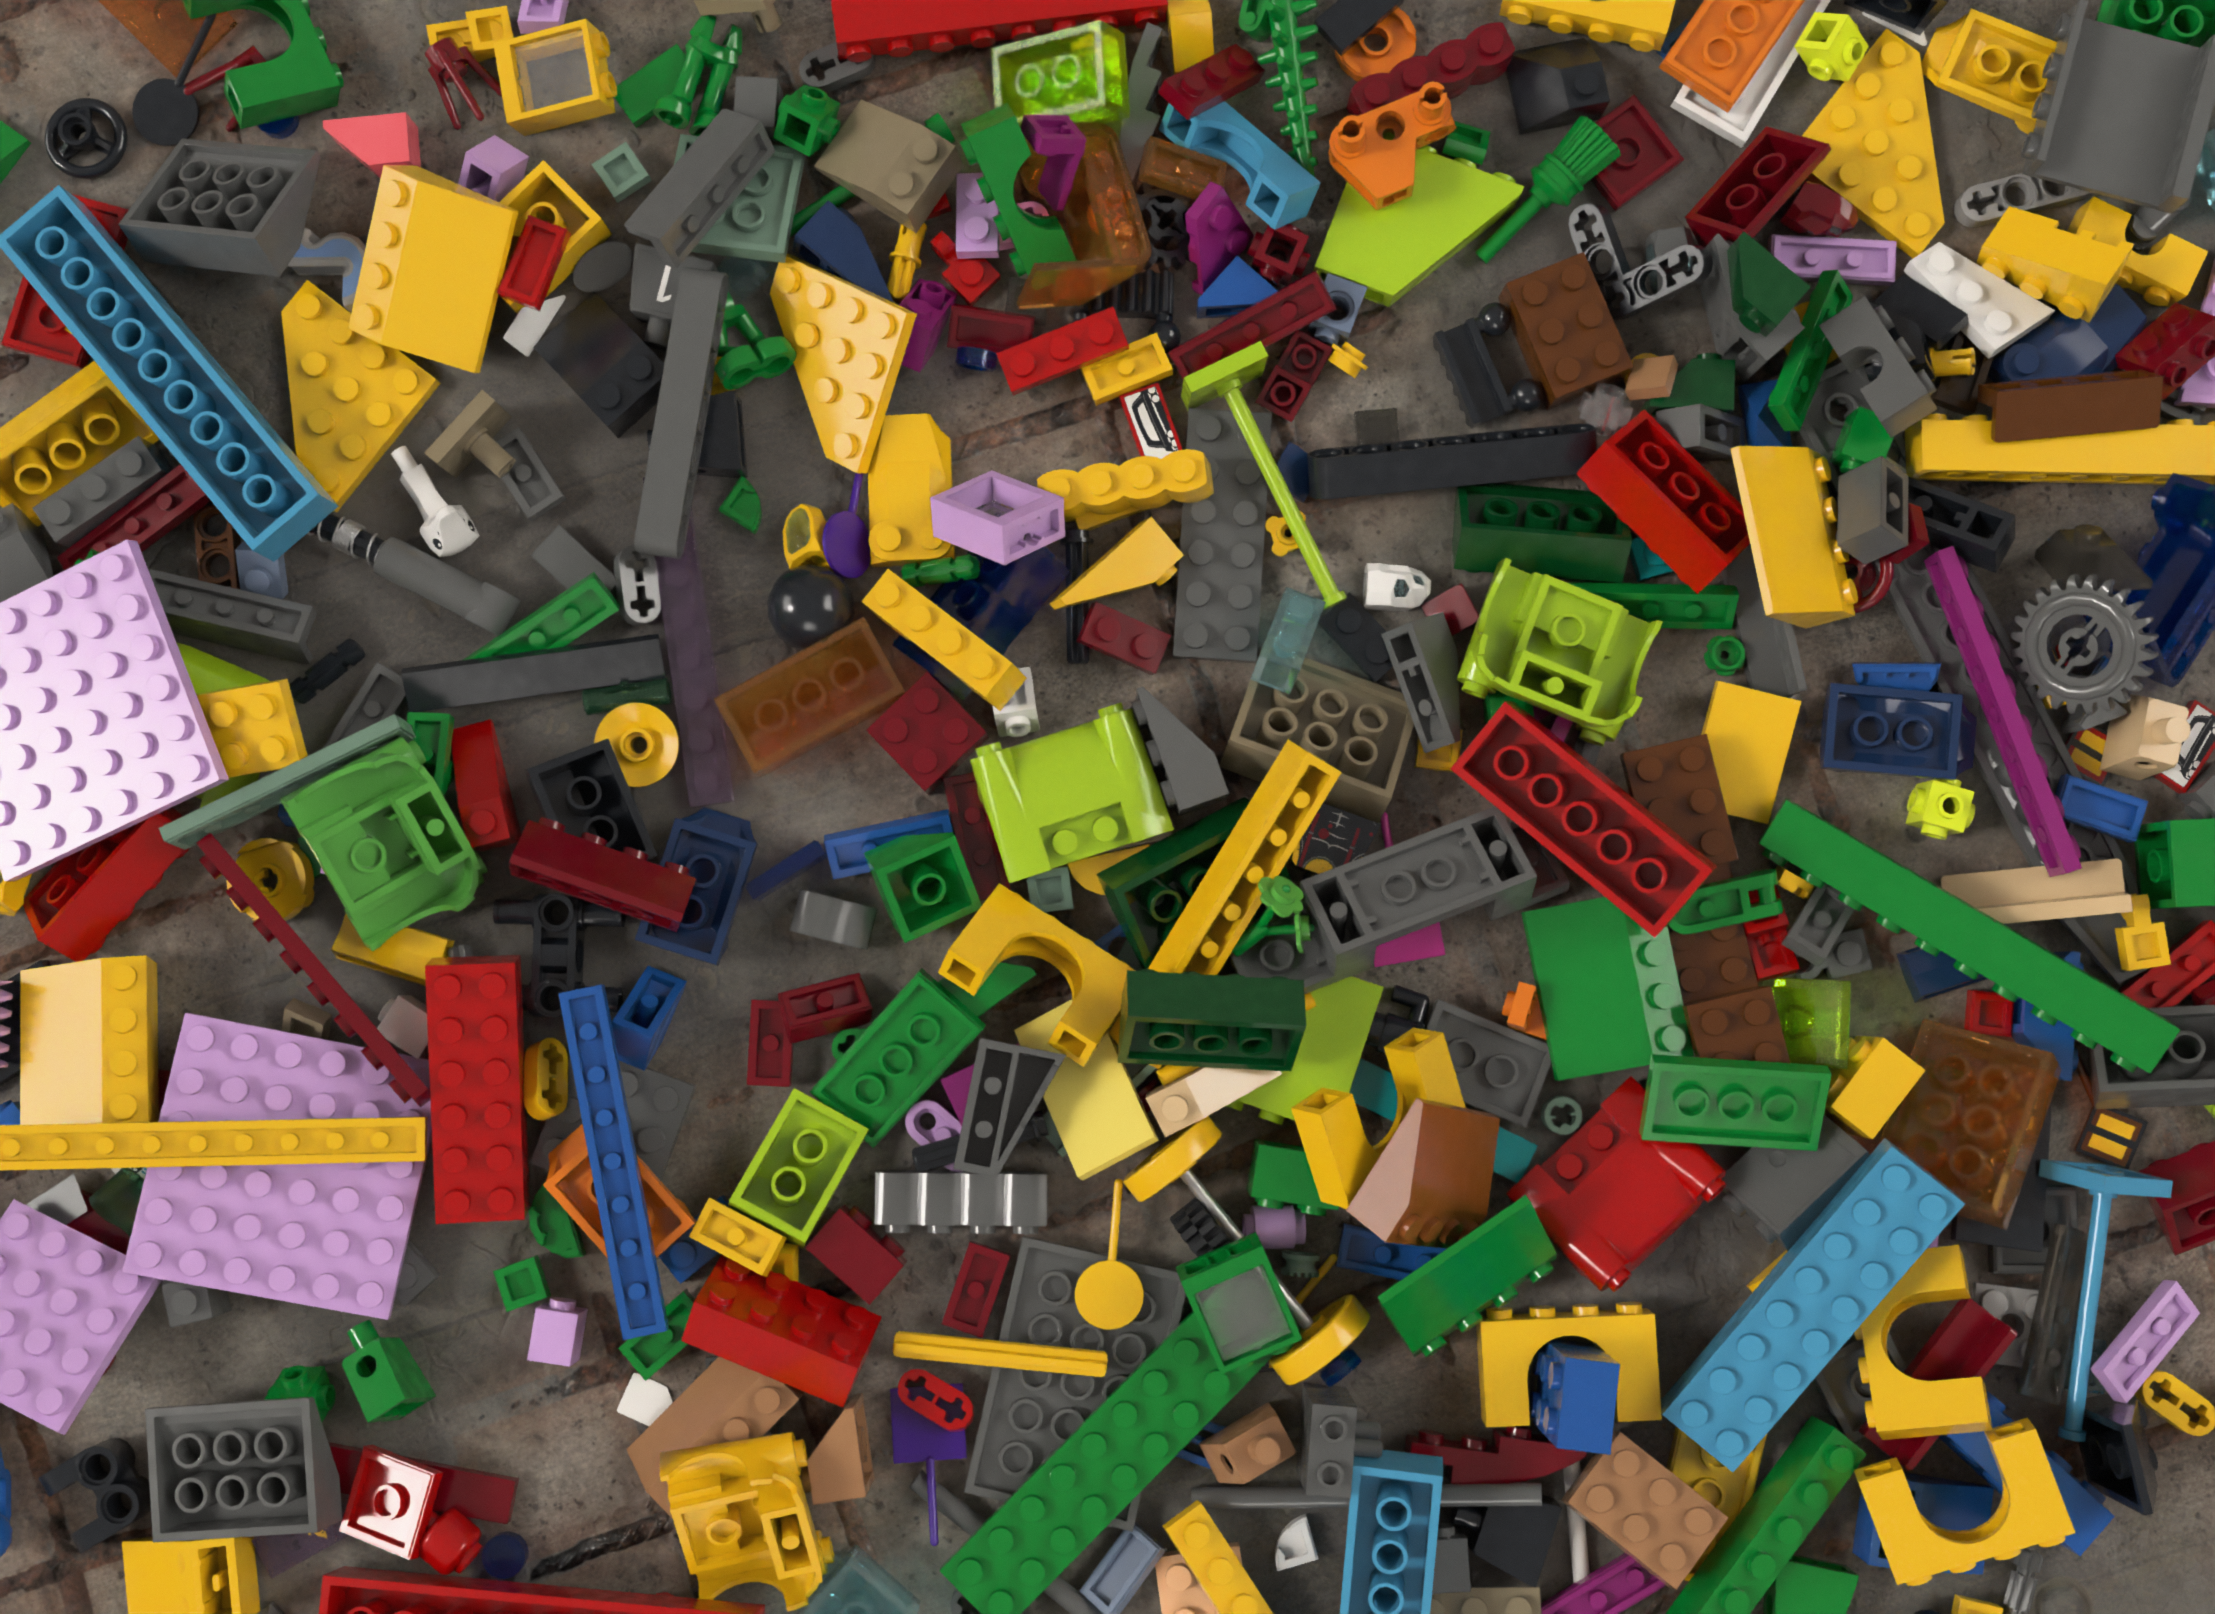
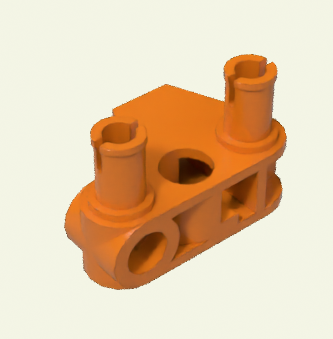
M1428 82L1422 86L1420 91L1359 116H1346L1332 131L1328 152L1330 164L1375 210L1411 197L1414 187L1416 149L1438 141L1456 129V124L1451 114V102L1447 97V92L1443 93L1445 88L1442 84ZM1390 132L1394 135V139L1386 140L1383 138V135Z

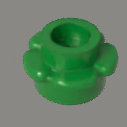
M1716 636L1706 645L1708 650L1704 653L1705 664L1710 670H1716V673L1720 676L1734 674L1735 670L1742 668L1745 663L1744 646L1734 636ZM1722 652H1727V659L1721 657Z

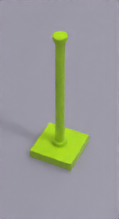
M1259 341L1184 377L1181 399L1187 411H1189V408H1196L1217 397H1225L1324 598L1321 603L1324 609H1328L1347 599L1344 590H1338L1240 391L1244 384L1263 375L1268 354L1262 342Z

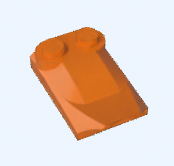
M581 1124L548 1154L549 1171L543 1186L607 1257L583 1124ZM637 1155L657 1259L696 1223V1220L690 1214L686 1204L677 1199Z

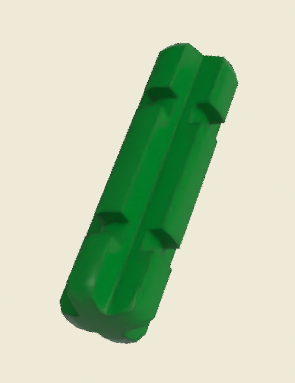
M969 554L957 556L956 559L949 557L923 561L921 564L917 562L905 564L901 569L902 579L912 587L924 586L926 583L934 585L959 581L960 578L964 580L975 579L980 575V562L976 556Z

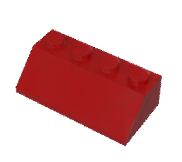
M171 807L59 860L24 898L23 907L37 940L75 962L84 961L90 954L96 953L103 946L106 936L118 922L125 921L131 915L135 904L146 891L154 889L160 883L165 870L174 860L183 857L190 849L184 850L164 842L159 830L160 827L183 816Z

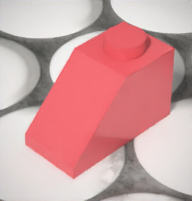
M406 112L323 120V129L332 139L380 179L383 165H415L421 167L418 127Z

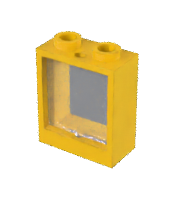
M587 19L493 43L506 123L523 136L616 113L613 97L617 96V86L612 73L608 70L606 58L611 54L610 45L605 33L599 31Z

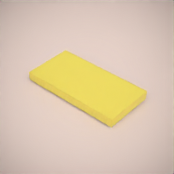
M1072 999L1015 1029L1014 1032L1020 1045L1063 1054L1047 1043L1060 1019L1072 1004ZM1109 1031L1084 1067L1067 1056L1064 1058L1043 1098L1076 1175L1080 1180L1083 1181L1159 1141L1124 1063H1118V1049Z

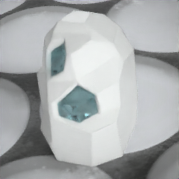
M1367 563L1365 566L1363 579V607L1365 609L1405 612L1420 606L1430 594L1431 580L1420 570L1403 565Z

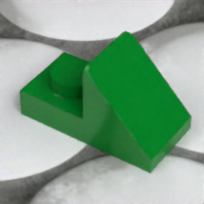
M408 712L406 722L411 725L416 736L414 741L418 744L426 758V763L422 765L433 777L444 796L455 777L454 764L450 760L454 717L447 713Z

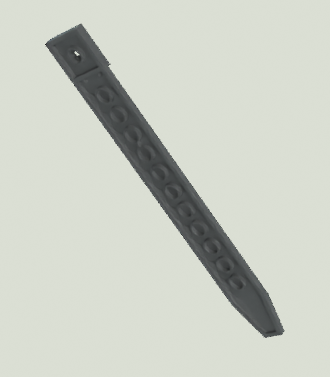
M1843 362L1823 372L1799 431L1807 447L1826 457L1831 470V480L1828 482L1836 498L1838 497L1839 476L1843 473L1840 471V466L1829 461L1845 421H1839L1837 418L1831 417L1829 413L1832 409L1830 402L1835 401L1838 406L1846 405L1848 411L1843 415L1844 420L1859 406L1873 411L1860 391L1861 388L1871 383L1867 377L1865 366L1863 365L1854 372L1849 373ZM1898 433L1893 438L1887 457L1906 469L1905 440L1901 433ZM1929 543L1901 563H1893V580L1887 595L1922 662H1942L1938 680L1934 684L1939 693L1963 695L1962 701L1965 707L1977 717L1974 761L2030 867L2043 866L2045 864L1923 561L1941 550ZM1877 559L1872 562V565L1874 566L1876 574L1879 578L1880 563L1879 559ZM1965 562L1968 568V584L1972 594L1978 596L1983 605L1984 624L1988 634L1993 635L1998 642L2000 648V657L1998 659L2004 674L2009 675L2014 682L2016 688V697L2014 699L2020 714L2025 715L2030 722L2032 728V737L2030 739L2036 754L2041 755L2046 762L2048 768L2047 781L2052 793L2055 794L2061 775L2068 774L2080 779L2083 778L2043 702L2037 699V691L2034 685L2028 688L2025 687L2024 682L2028 678L2027 672H2016L2015 667L2021 661L2019 657L2011 655V650L2014 647L1970 564ZM2064 821L2069 835L2076 839L2080 847V862L2113 858L2120 859L2122 862L2125 893H2137L2139 895L2136 879L2114 837ZM2121 913L2058 919L2114 984H2119L2149 969L2121 970L2115 928L2127 926Z

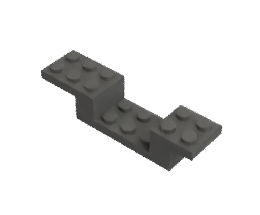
M1494 806L1300 881V889L1304 894L1302 899L1304 903L1302 915H1310L1311 924L1315 927L1312 932V941H1305L1304 953H1299V950H1297L1296 934L1265 936L1239 957L1231 952L1228 959L1235 974L1245 977L1271 978L1282 976L1291 980H1304V994L1373 968L1376 946L1481 905L1490 921L1567 892L1570 882L1555 855L1514 821L1507 822L1503 812ZM1295 913L1286 918L1274 914L1268 925L1295 924ZM1254 920V921L1250 922V923L1248 924L1247 928L1250 927V926H1251L1253 923H1255L1257 920Z

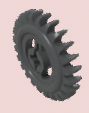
M2073 574L2069 576L2066 587L2060 578H2056L2050 584L2051 593L2045 587L2038 588L2035 593L2038 603L2032 599H2028L2023 603V607L2029 616L2025 614L2015 616V622L2023 630L2014 631L2010 634L2014 641L2020 643V647L2011 650V655L2023 659V662L2017 665L2015 670L2018 673L2028 672L2029 674L2024 682L2025 687L2028 688L2037 684L2039 686L2036 693L2038 700L2051 695V706L2053 709L2061 707L2065 701L2070 714L2077 713L2081 704L2088 715H2093L2098 710L2097 703L2103 710L2111 711L2115 708L2113 698L2120 703L2129 702L2131 695L2127 693L2126 689L2140 691L2144 688V684L2136 676L2147 677L2154 673V670L2147 667L2142 661L2152 660L2159 655L2157 651L2145 648V644L2159 638V635L2144 633L2142 628L2154 620V617L2137 618L2136 613L2145 602L2138 601L2127 605L2125 602L2131 593V588H2125L2115 595L2112 594L2115 579H2109L2100 588H2097L2098 576L2096 574L2089 575L2085 579L2083 586L2079 581L2080 576ZM2071 615H2088L2092 617L2090 622L2069 629L2061 636L2058 646L2061 658L2057 662L2051 648L2052 634L2056 626L2064 618ZM2090 633H2092V634L2088 637V640H2089V641H2088V643H2087V645H2086L2088 651H2085V652H2083V653L2077 655L2078 653H2080V652L2082 651V649H2083L2082 646H2083V644H2084V642H2085V640H2084L2082 637H2083V636H2086V635H2088V634H2090ZM2112 639V657L2102 671L2090 676L2071 673L2076 666L2087 665L2104 656L2111 646Z

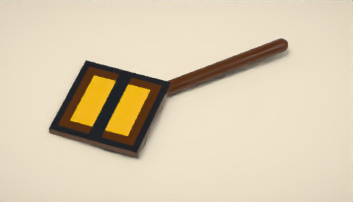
M2078 1052L2079 1059L2076 1070L2092 1104V1108L2074 1151L2112 1166L2129 1169L2148 1122L2117 1109L2095 1110L2091 1080Z

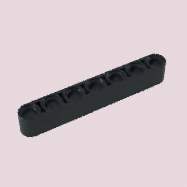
M1583 423L1318 449L1307 454L1310 497L1315 499H1337L1577 475L1576 473L1597 451L1596 426Z

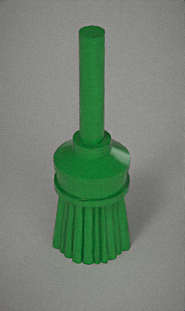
M1580 116L1553 153H1546L1541 163L1530 170L1534 185L1528 191L1530 196L1475 252L1482 262L1487 264L1542 207L1547 209L1552 203L1568 207L1571 199L1577 193L1580 194L1584 190L1583 185L1621 156L1618 146L1602 128L1588 117Z

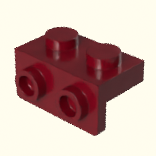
M2175 302L2115 355L2118 368L2126 371L2143 369L2163 376L2162 400L2166 399L2203 365L2215 357V316Z

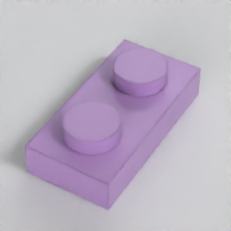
M957 173L956 255L958 259L999 258V231L993 217L1000 213L995 202L992 201L987 204L976 180L983 177L982 173Z

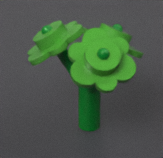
M1276 876L1274 879L1269 877L1261 878L1258 882V888L1262 892L1260 900L1267 908L1260 919L1243 932L1232 952L1239 957L1265 936L1296 934L1297 950H1299V953H1304L1305 941H1312V932L1315 927L1311 924L1310 915H1302L1304 904L1302 901L1304 897L1302 890L1290 879L1283 876ZM1295 913V924L1268 925L1274 914L1286 918Z

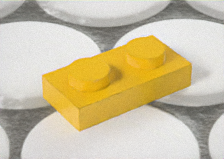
M1157 332L1129 343L1128 350L1080 369L1096 406L1173 375L1172 366Z
M710 1197L689 1235L690 1238L765 1277L768 1276L787 1239L782 1234Z

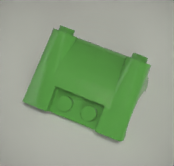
M402 737L279 798L299 834L306 840L344 905V911L362 942L371 951L381 947L384 942L401 929L424 917L447 910L459 912L466 908L475 899L473 896L476 889L484 884L482 875L487 872L483 860L471 847L435 780L422 765L426 763L422 750L414 740L407 743Z

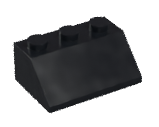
M609 739L527 769V780L543 818H548L565 825L564 832L577 837H581L582 832L594 834L607 840L605 847L620 852L623 851L624 847H630L649 855L647 861L658 856Z

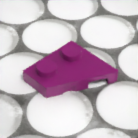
M1211 181L1185 214L1186 230L1190 236L1188 245L1189 260L1197 264L1198 278L1192 282V289L1199 295H1202L1234 258L1245 250L1247 244L1254 236L1224 188Z

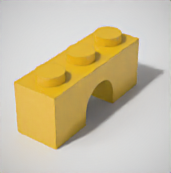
M2094 196L2076 211L2067 232L2079 235L2084 228L2096 232V241L2117 247L2121 240L2126 241L2125 230L2132 214ZM2170 233L2154 244L2148 255H2141L2132 250L2116 284L2120 285L2121 288H2129L2142 294L2143 298L2150 304L2171 307L2175 302L2177 303L2188 295L2209 251Z

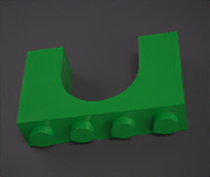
M182 0L190 19L231 10H252L262 13L277 22L289 38V48L279 57L270 61L225 71L224 94L241 129L338 106L340 89L344 87L343 77L336 63L331 64L326 54L327 44L320 27H314L310 20L308 0Z

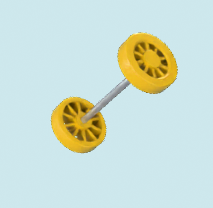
M1209 1116L1177 1131L1143 1159L1123 1179L1124 1185L1137 1201L1143 1202L1158 1193L1169 1183L1181 1178L1232 1242L1245 1237L1190 1169L1222 1136V1132ZM1259 1266L1254 1268L1257 1271V1273L1261 1276V1278L1264 1280ZM1275 1274L1292 1316L1302 1327L1299 1330L1302 1340L1294 1343V1346L1289 1351L1274 1355L1271 1358L1270 1365L1286 1385H1295L1318 1372L1343 1352L1369 1323L1370 1314L1354 1295L1349 1294L1335 1300L1311 1318Z

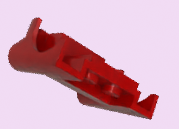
M1632 1076L1600 1104L1601 1109L1541 1166L1537 1164L1507 1192L1509 1199L1513 1203L1524 1195L1527 1196L1549 1239L1568 1259L1573 1268L1580 1275L1587 1278L1600 1292L1607 1288H1610L1613 1292L1620 1289L1632 1276L1631 1272L1692 1216L1704 1200L1707 1202L1712 1201L1727 1185L1722 1180L1726 1171L1699 1144L1642 1140L1639 1128L1646 1090Z

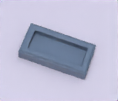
M1135 1522L1133 1532L1122 1531L1082 1586L1080 1592L1103 1614H1121L1167 1549Z

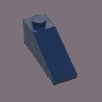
M828 200L796 233L792 252L800 259L894 303L855 218L847 210L841 207L837 208Z

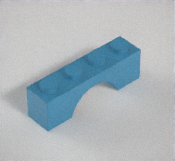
M1223 101L1190 120H1187L1168 103L1159 131L1186 154L1210 156L1235 168L1245 178L1250 188L1245 205L1275 230L1307 216L1321 182L1227 102Z

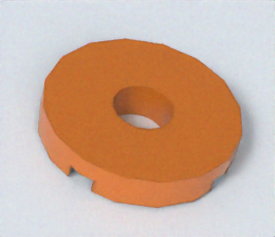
M1398 7L1342 56L1335 50V57L1341 69L1358 82L1372 74L1389 73L1398 63L1414 56L1417 40L1416 29L1410 17ZM1378 34L1385 39L1387 46L1381 51H1372L1366 47L1364 39L1368 35Z

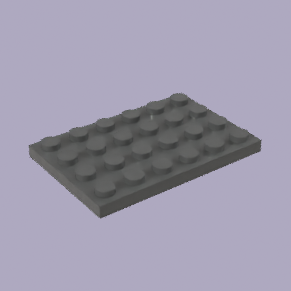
M1023 1235L999 1341L1105 1351L1108 1356L1107 1371L1103 1377L993 1367L964 1493L1005 1502L1179 1325L1186 1293L1177 1270L1117 1257L1116 1261L1125 1263L1139 1276L1144 1291L1143 1304L1135 1319L1126 1326L1112 1330L1101 1329L1088 1323L1079 1313L1075 1302V1287L1083 1271L1096 1262L1108 1260V1254ZM1142 1491L1108 1526L1133 1532Z

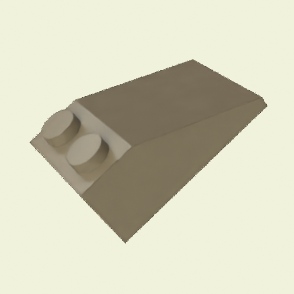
M861 99L814 167L826 177L917 233L955 179L957 173L962 169L963 164L956 146L917 122Z

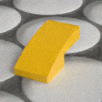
M507 6L465 12L467 19L426 25L430 46L441 39L452 37L459 48L467 46L478 62L495 57L493 43L514 38Z

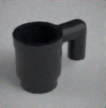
M1395 985L1390 1001L1411 1007L1408 1019L1388 1012L1386 1015L1376 1012L1365 1044L1375 1047L1377 1052L1386 1054L1384 1046L1413 1027L1424 1029V1022L1430 1005L1427 995Z

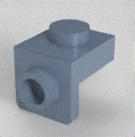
M243 541L235 549L240 590L284 599L289 593L284 554L273 562L252 551L247 543Z

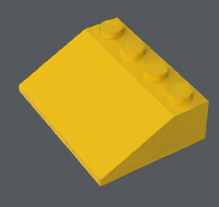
M383 165L348 329L379 344L468 372L480 373L498 299L497 291L503 278L518 211L419 166Z
M1736 446L1730 448L1765 615L1805 629L1855 616L1853 604L1858 602V595L1853 580L1851 578L1847 579L1844 563L1849 561V553L1844 552L1837 545L1835 522L1838 521V506L1835 498L1829 496L1826 481L1831 480V470L1826 457L1821 456L1820 453L1809 447Z
M147 955L98 958L21 970L20 1124L159 1122L157 963Z

